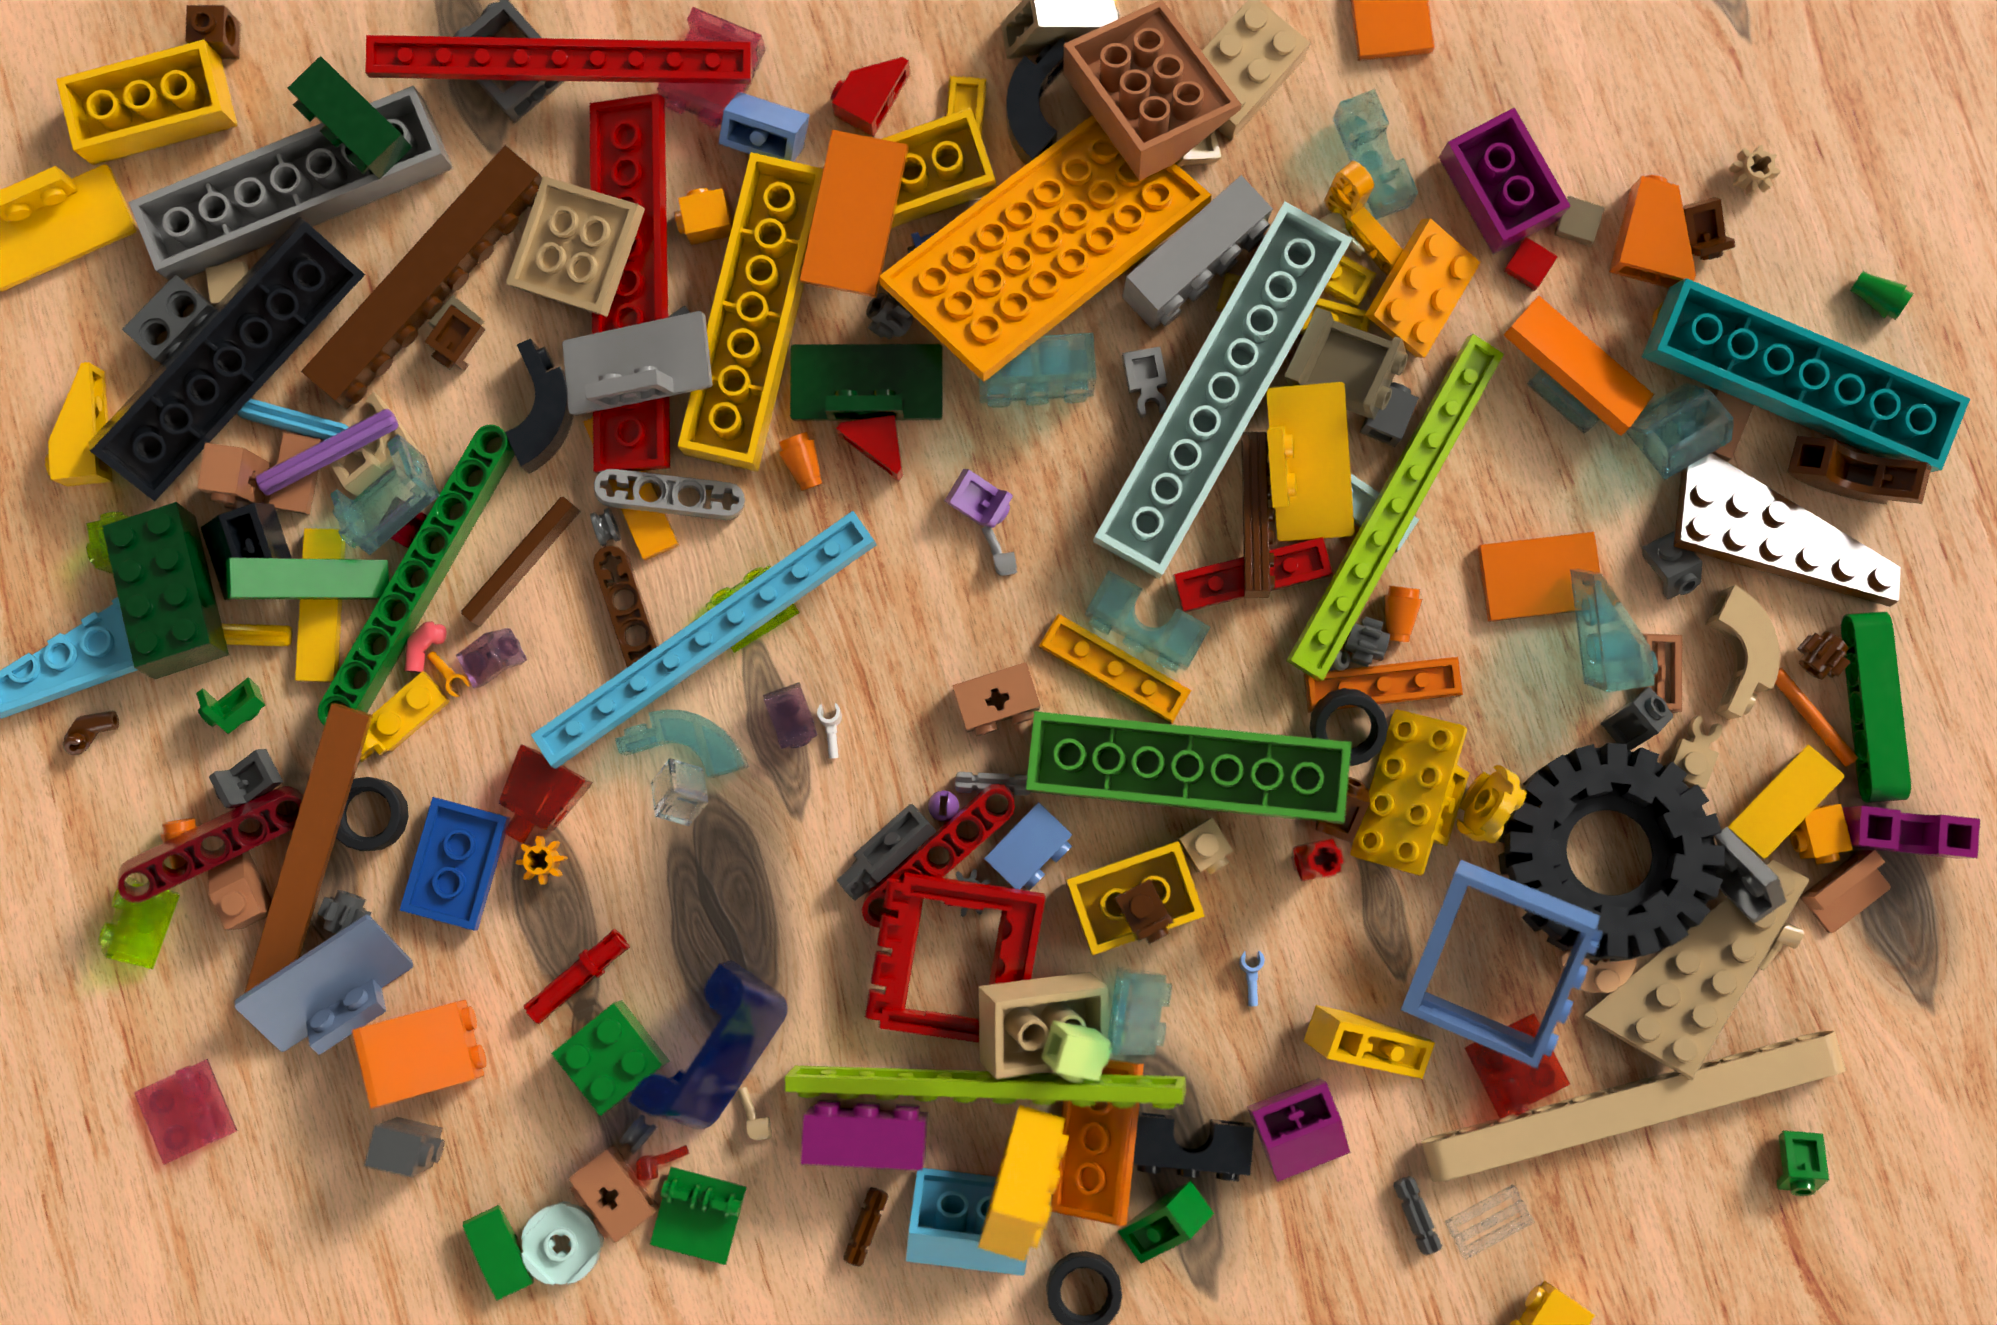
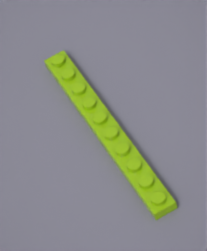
M1471 334L1465 339L1286 662L1317 681L1324 680L1504 355V353L1475 334Z
M794 1066L785 1076V1092H798V1096L802 1098H815L821 1096L822 1093H836V1097L840 1099L858 1098L860 1094L875 1095V1098L878 1100H894L899 1095L914 1096V1100L921 1102L934 1101L938 1097H953V1101L959 1103L974 1102L977 1098H992V1101L997 1104L1014 1103L1016 1099H1032V1103L1036 1105H1051L1056 1103V1100L1072 1101V1104L1082 1107L1095 1105L1096 1101L1112 1102L1114 1107L1119 1108L1133 1107L1136 1103H1152L1154 1108L1171 1109L1176 1107V1104H1183L1186 1094V1077L1101 1074L1099 1081L1084 1078L1083 1082L1077 1083L1064 1079L1059 1073L1040 1072L995 1079L989 1071Z

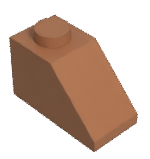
M249 851L208 870L209 896L225 930L244 929L267 917L272 899Z

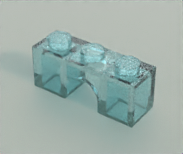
M1373 89L1339 102L1332 119L1350 162L1354 160L1360 163L1369 172L1374 181V189L1367 200L1373 217L1377 220L1409 208L1419 192L1405 159L1396 160L1391 152L1387 139L1389 121L1376 90Z
M1108 571L1086 610L1085 616L1091 618L1088 624L1104 634L1109 635L1112 630L1125 637L1122 643L1136 652L1143 653L1145 649L1158 656L1156 660L1158 664L1173 672H1177L1178 668L1186 671L1211 627L1176 608L1171 619L1164 626L1150 628L1143 625L1135 614V603L1143 589Z

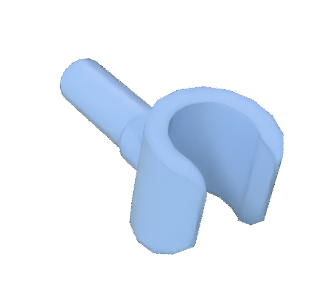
M1244 951L1239 959V965L1246 973L1248 1006H1258V971L1264 965V955L1261 951L1257 952L1258 966L1253 968L1246 964V953Z

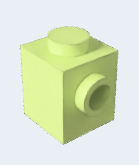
M1052 1021L1041 1059L1055 1073H1059L1066 1080L1077 1083L1083 1082L1084 1078L1099 1081L1102 1069L1109 1061L1111 1042L1094 1028Z

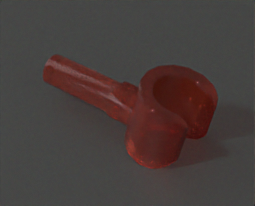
M687 1145L664 1154L640 1157L636 1163L637 1179L642 1181L658 1178V1165L689 1155Z

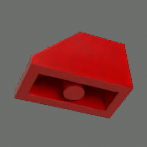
M900 57L850 71L845 81H838L831 94L835 117L874 137L911 75L909 60Z

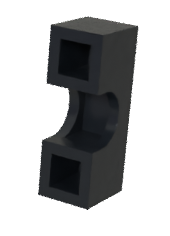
M1139 1112L1133 1164L1137 1165V1171L1161 1173V1167L1176 1168L1177 1175L1186 1177H1200L1201 1171L1216 1172L1217 1179L1226 1181H1240V1175L1250 1176L1254 1126L1251 1123L1211 1119L1210 1133L1206 1142L1200 1147L1187 1149L1181 1147L1175 1141V1119L1172 1115Z

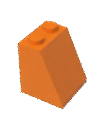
M466 1000L352 1029L370 1109L484 1076L483 1068L487 1065L486 1055L482 1045H477L473 1030L477 1029V1018L472 1006H467Z

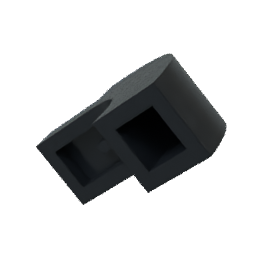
M1062 38L1053 47L1050 44L1044 47L1036 58V64L1024 56L1014 70L1009 83L1006 99L1007 129L1013 148L1025 165L1057 142V130L1043 117L1039 102L1045 90L1063 71L1064 44L1067 42Z
M531 338L517 344V347L534 383L535 400L533 408L521 424L505 432L520 467L529 474L546 464L558 452L570 431L573 414L569 413L565 371L560 366L552 369L554 364L545 346L539 348Z

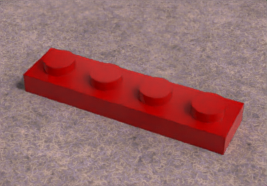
M1323 537L1269 550V553H1274V567H1270V576L1275 577L1274 590L1329 577L1333 574ZM1244 557L1174 574L1173 579L1182 613L1244 598Z

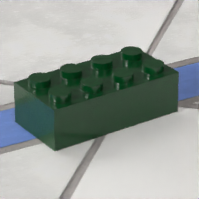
M174 502L102 526L134 668L153 679H158L228 656V648L196 516L179 503Z

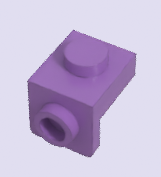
M963 469L944 502L977 524L994 528L996 524L1001 523L1010 510L1009 502L1013 495L1007 491L997 489L971 470Z

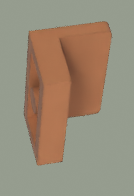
M1859 850L1802 894L1800 898L1828 933H1834L1890 890V884L1877 869L1885 861L1876 850Z

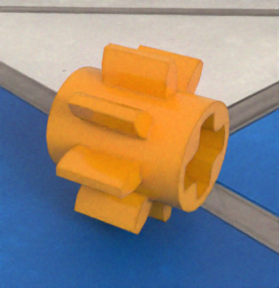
M536 836V846L521 844V848L525 853L523 859H519L515 863L517 865H524L527 870L523 876L524 880H530L535 875H538L540 885H546L549 874L556 877L563 875L558 867L560 862L568 860V857L559 855L556 849L560 845L559 841H553L548 846H545L544 837ZM537 853H547L544 859L548 863L547 867H536L539 863V860L535 857Z

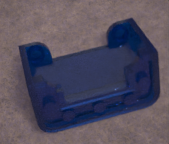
M732 960L720 963L706 983L704 996L707 1004L723 1017L686 1072L681 1069L670 1078L662 1074L649 1075L638 1083L628 1098V1102L644 1113L695 1129H705L712 1126L719 1119L784 1022L788 1013L786 999L777 990Z

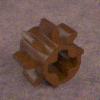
M1827 631L1823 632L1821 636L1817 633H1814L1812 636L1808 635L1797 648L1804 654L1799 661L1800 666L1817 679L1822 680L1826 675L1830 678H1833L1835 675L1839 677L1850 664V661L1843 657L1849 649L1846 643L1838 636Z

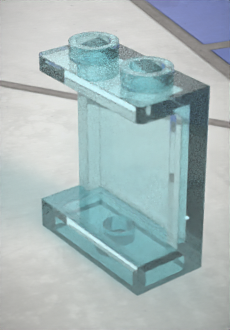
M399 434L387 443L394 463L388 471L353 500H350L337 489L330 494L334 505L333 514L340 525L339 534L341 538L352 548L359 546L369 555L375 552L440 496L426 457Z

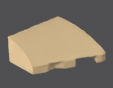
M374 392L366 400L371 405V408L364 419L384 409H389L384 401ZM399 421V427L396 430L330 464L342 486L361 500L368 497L420 453Z

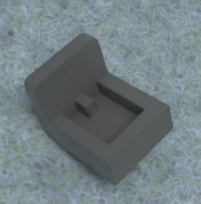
M1675 531L1642 547V556L1663 581V594L1667 599H1671L1679 594L1685 595L1692 592L1701 583L1702 561L1696 553L1674 547Z
M257 749L230 770L215 771L209 776L217 797L227 809L237 808L272 791L283 783L267 749Z

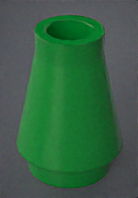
M1862 271L1850 289L1851 292L1857 294L1884 319L1889 316L1894 320L1899 317L1914 294L1905 289L1907 287L1905 284L1874 276L1865 271Z

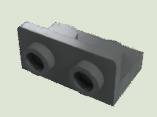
M1728 827L1724 828L1722 833L1715 835L1717 845L1725 846V866L1716 869L1715 877L1723 879L1720 890L1752 923H1757L1787 902L1779 877Z

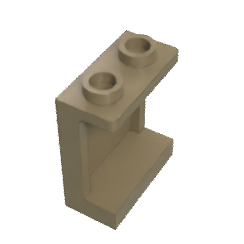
M1316 308L1287 369L1285 379L1289 386L1344 382L1346 409L1374 420L1379 409L1384 410L1388 405L1392 394L1390 385L1395 374H1402L1408 360V353H1406L1404 342L1401 338L1394 337L1392 341L1334 321L1331 312Z

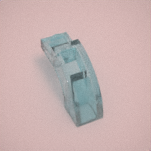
M668 709L649 712L653 728L648 729L647 724L635 725L624 729L625 736L615 738L619 754L625 756L665 744L676 743L686 745L699 756L704 765L706 775L710 778L749 768L742 749L727 731L713 721L688 711Z

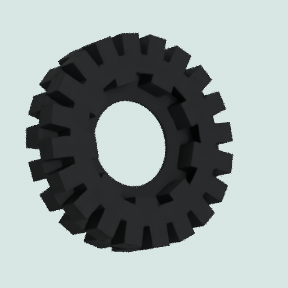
M1607 743L1600 748H1595L1594 744L1576 748L1569 754H1562L1523 783L1524 787L1522 789L1526 792L1525 801L1518 810L1512 812L1504 824L1503 833L1498 842L1504 843V852L1498 855L1501 875L1508 874L1509 879L1600 916L1596 930L1603 932L1595 954L1587 952L1584 957L1586 959L1597 961L1607 958L1610 959V962L1631 960L1673 946L1689 935L1687 931L1690 928L1700 925L1710 911L1706 907L1707 902L1717 898L1723 880L1715 877L1716 869L1725 866V846H1716L1714 842V836L1722 833L1716 813L1706 816L1702 805L1707 803L1709 799L1698 784L1689 788L1683 782L1687 773L1675 763L1670 762L1663 766L1657 762L1659 754L1642 747L1631 752L1627 751V744ZM1611 810L1623 813L1636 821L1649 839L1652 851L1650 870L1644 881L1637 888L1626 894L1612 896L1590 890L1577 879L1569 865L1567 857L1569 835L1576 823L1592 812ZM1524 909L1526 914L1522 919L1534 932L1543 930L1549 935L1547 942L1562 951L1573 948L1579 934L1578 930Z

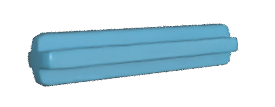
M251 398L237 412V415L243 419L326 440L349 428L343 423Z

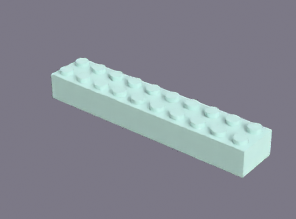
M1284 201L1093 539L1094 543L1154 577L1161 578L1352 238Z

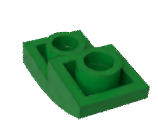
M500 1204L463 1221L462 1225L469 1244L496 1300H500L534 1283V1276L530 1274L523 1263L521 1251L517 1246V1236Z

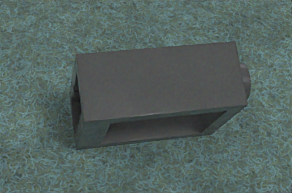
M500 0L499 2L489 4L483 10L480 18L470 26L462 27L453 36L492 37L512 21L526 38H542L509 0ZM476 80L513 123H516L564 82L518 80L502 93L492 80Z

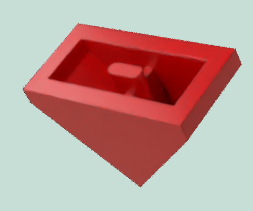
M895 415L840 422L836 428L840 438L897 481H900L903 477V468Z

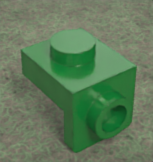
M249 677L218 701L203 688L196 693L200 704L198 713L203 720L211 727L218 725L227 734L231 733L242 723L255 718L261 708L265 706L259 686Z

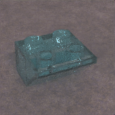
M1685 383L1647 405L1626 433L1662 478L1666 480L1731 442L1734 418L1711 390Z

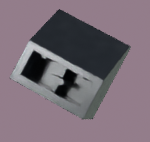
M252 503L219 514L201 527L224 600H230L228 599L226 560L228 558L292 559L274 504Z

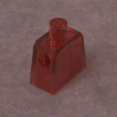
M521 744L499 799L500 805L515 813L504 833L521 843H525L535 825L546 831L555 830L591 787L593 782L564 765L557 769L551 767L541 752Z

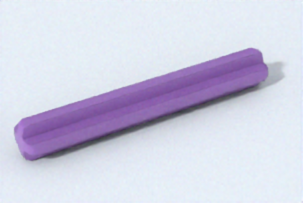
M384 409L258 474L256 482L259 489L265 495H271L396 430L399 427L397 418L392 411Z

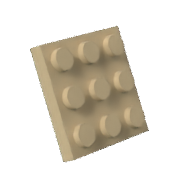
M543 176L506 284L607 317L645 208L636 203Z

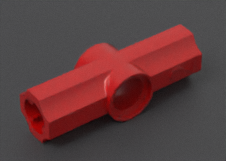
M1333 838L1293 847L1294 856L1291 857L1293 868L1298 872L1301 881L1331 877L1341 873V864L1344 863L1342 850L1337 848Z

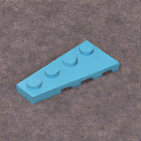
M118 597L112 600L113 604L100 613L94 611L81 620L82 624L65 635L59 633L48 640V645L33 655L27 653L0 670V719L137 671L133 665Z

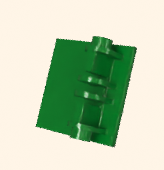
M671 1166L667 1181H664L660 1196L662 1201L650 1245L726 1265L747 1186Z

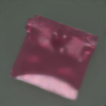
M208 1059L193 1066L175 1071V1074L134 1092L164 1165L238 1131Z

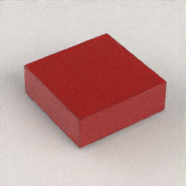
M1525 237L1503 271L1536 291L1558 256Z

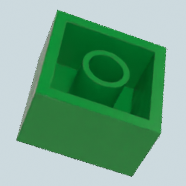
M622 1000L611 1004L551 1053L599 1116L610 1111L670 1062Z

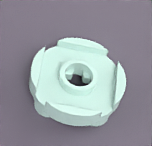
M563 1201L547 1206L531 1217L522 1233L523 1252L521 1254L523 1263L532 1276L545 1284H571L581 1280L593 1269L600 1257L604 1239L596 1228L593 1221L595 1218L591 1213L581 1206ZM555 1234L560 1237L567 1235L570 1238L568 1244L571 1250L569 1253L564 1250L556 1253L553 1250L556 1244L553 1239Z

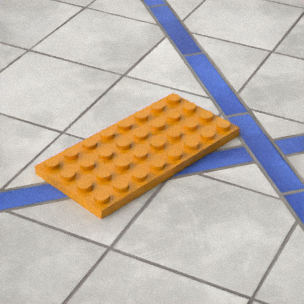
M1091 115L879 276L880 285L985 382L1191 220L1211 202L1212 194L1175 163L1139 181L1094 116Z

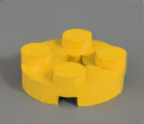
M1501 765L1493 766L1496 771L1491 775L1486 772L1481 773L1472 782L1461 801L1459 808L1463 809L1465 814L1463 821L1457 818V828L1462 834L1474 841L1496 842L1502 835L1504 824L1512 812L1518 810L1525 801L1526 792L1520 788L1519 777Z

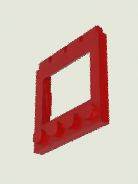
M904 872L903 880L889 878L887 880L883 907L898 910V913H882L877 945L891 948V952H875L870 981L873 985L884 986L885 990L869 989L865 1017L879 1021V1029L979 1043V1019L905 1008L924 899L944 901L945 905L978 910H983L984 908L1002 910L989 985L1031 979L1046 898L1045 894Z

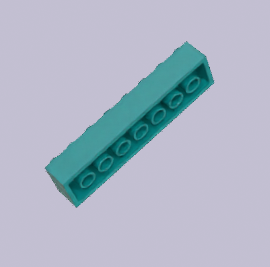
M1688 278L1669 287L1642 354V358L1876 457L1928 462L1931 466L1930 473L1943 469L1971 399Z

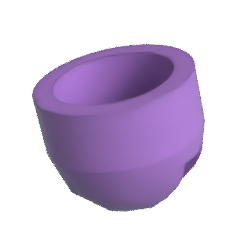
M938 791L931 796L928 802V809L934 819L947 822L959 811V801L949 791ZM941 796L948 797L946 816L939 815Z

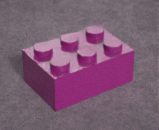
M1515 107L1448 141L1438 157L1493 254L1560 220L1571 206Z
M818 1100L817 1104L811 1106L803 1115L801 1164L923 1170L926 1158L928 1112H919L920 1106L915 1104H896L894 1110H880V1103L857 1102V1106L854 1108H841V1101Z

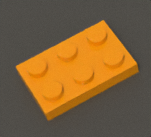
M1431 218L1421 219L1365 316L1392 338L1398 337L1403 339L1405 349L1413 356L1425 358L1481 262Z

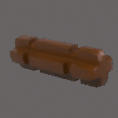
M871 1187L867 1192L864 1200L866 1206L865 1208L862 1207L850 1238L852 1243H848L843 1256V1260L851 1265L861 1267L868 1253L866 1247L871 1245L881 1218L880 1210H884L888 1200V1193Z

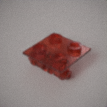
M1532 1013L1508 1025V1027L1535 1038L1540 1023L1535 1013ZM1477 1042L1464 1047L1499 1119L1512 1113L1514 1116L1521 1115L1529 1110L1528 1105L1570 1085L1554 1051H1552L1550 1057L1543 1054L1538 1068H1535Z

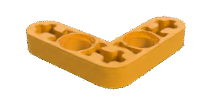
M1352 160L1336 173L1324 202L1330 213H1339L1343 217L1349 234L1365 249L1368 256L1388 276L1403 249L1364 207L1374 189V181L1369 172L1360 163Z

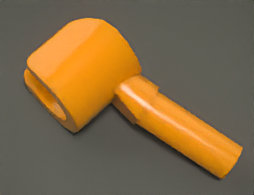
M435 651L427 655V658L446 679V691L451 696H460L452 686L456 678L462 679L468 687H471L469 677L461 673L456 674Z

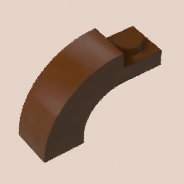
M1805 436L1796 437L1788 468V473L1791 476L1817 489L1847 498L1879 504H1887L1888 500L1922 504L1931 471V466L1928 462L1870 456L1850 450L1839 444L1836 439Z

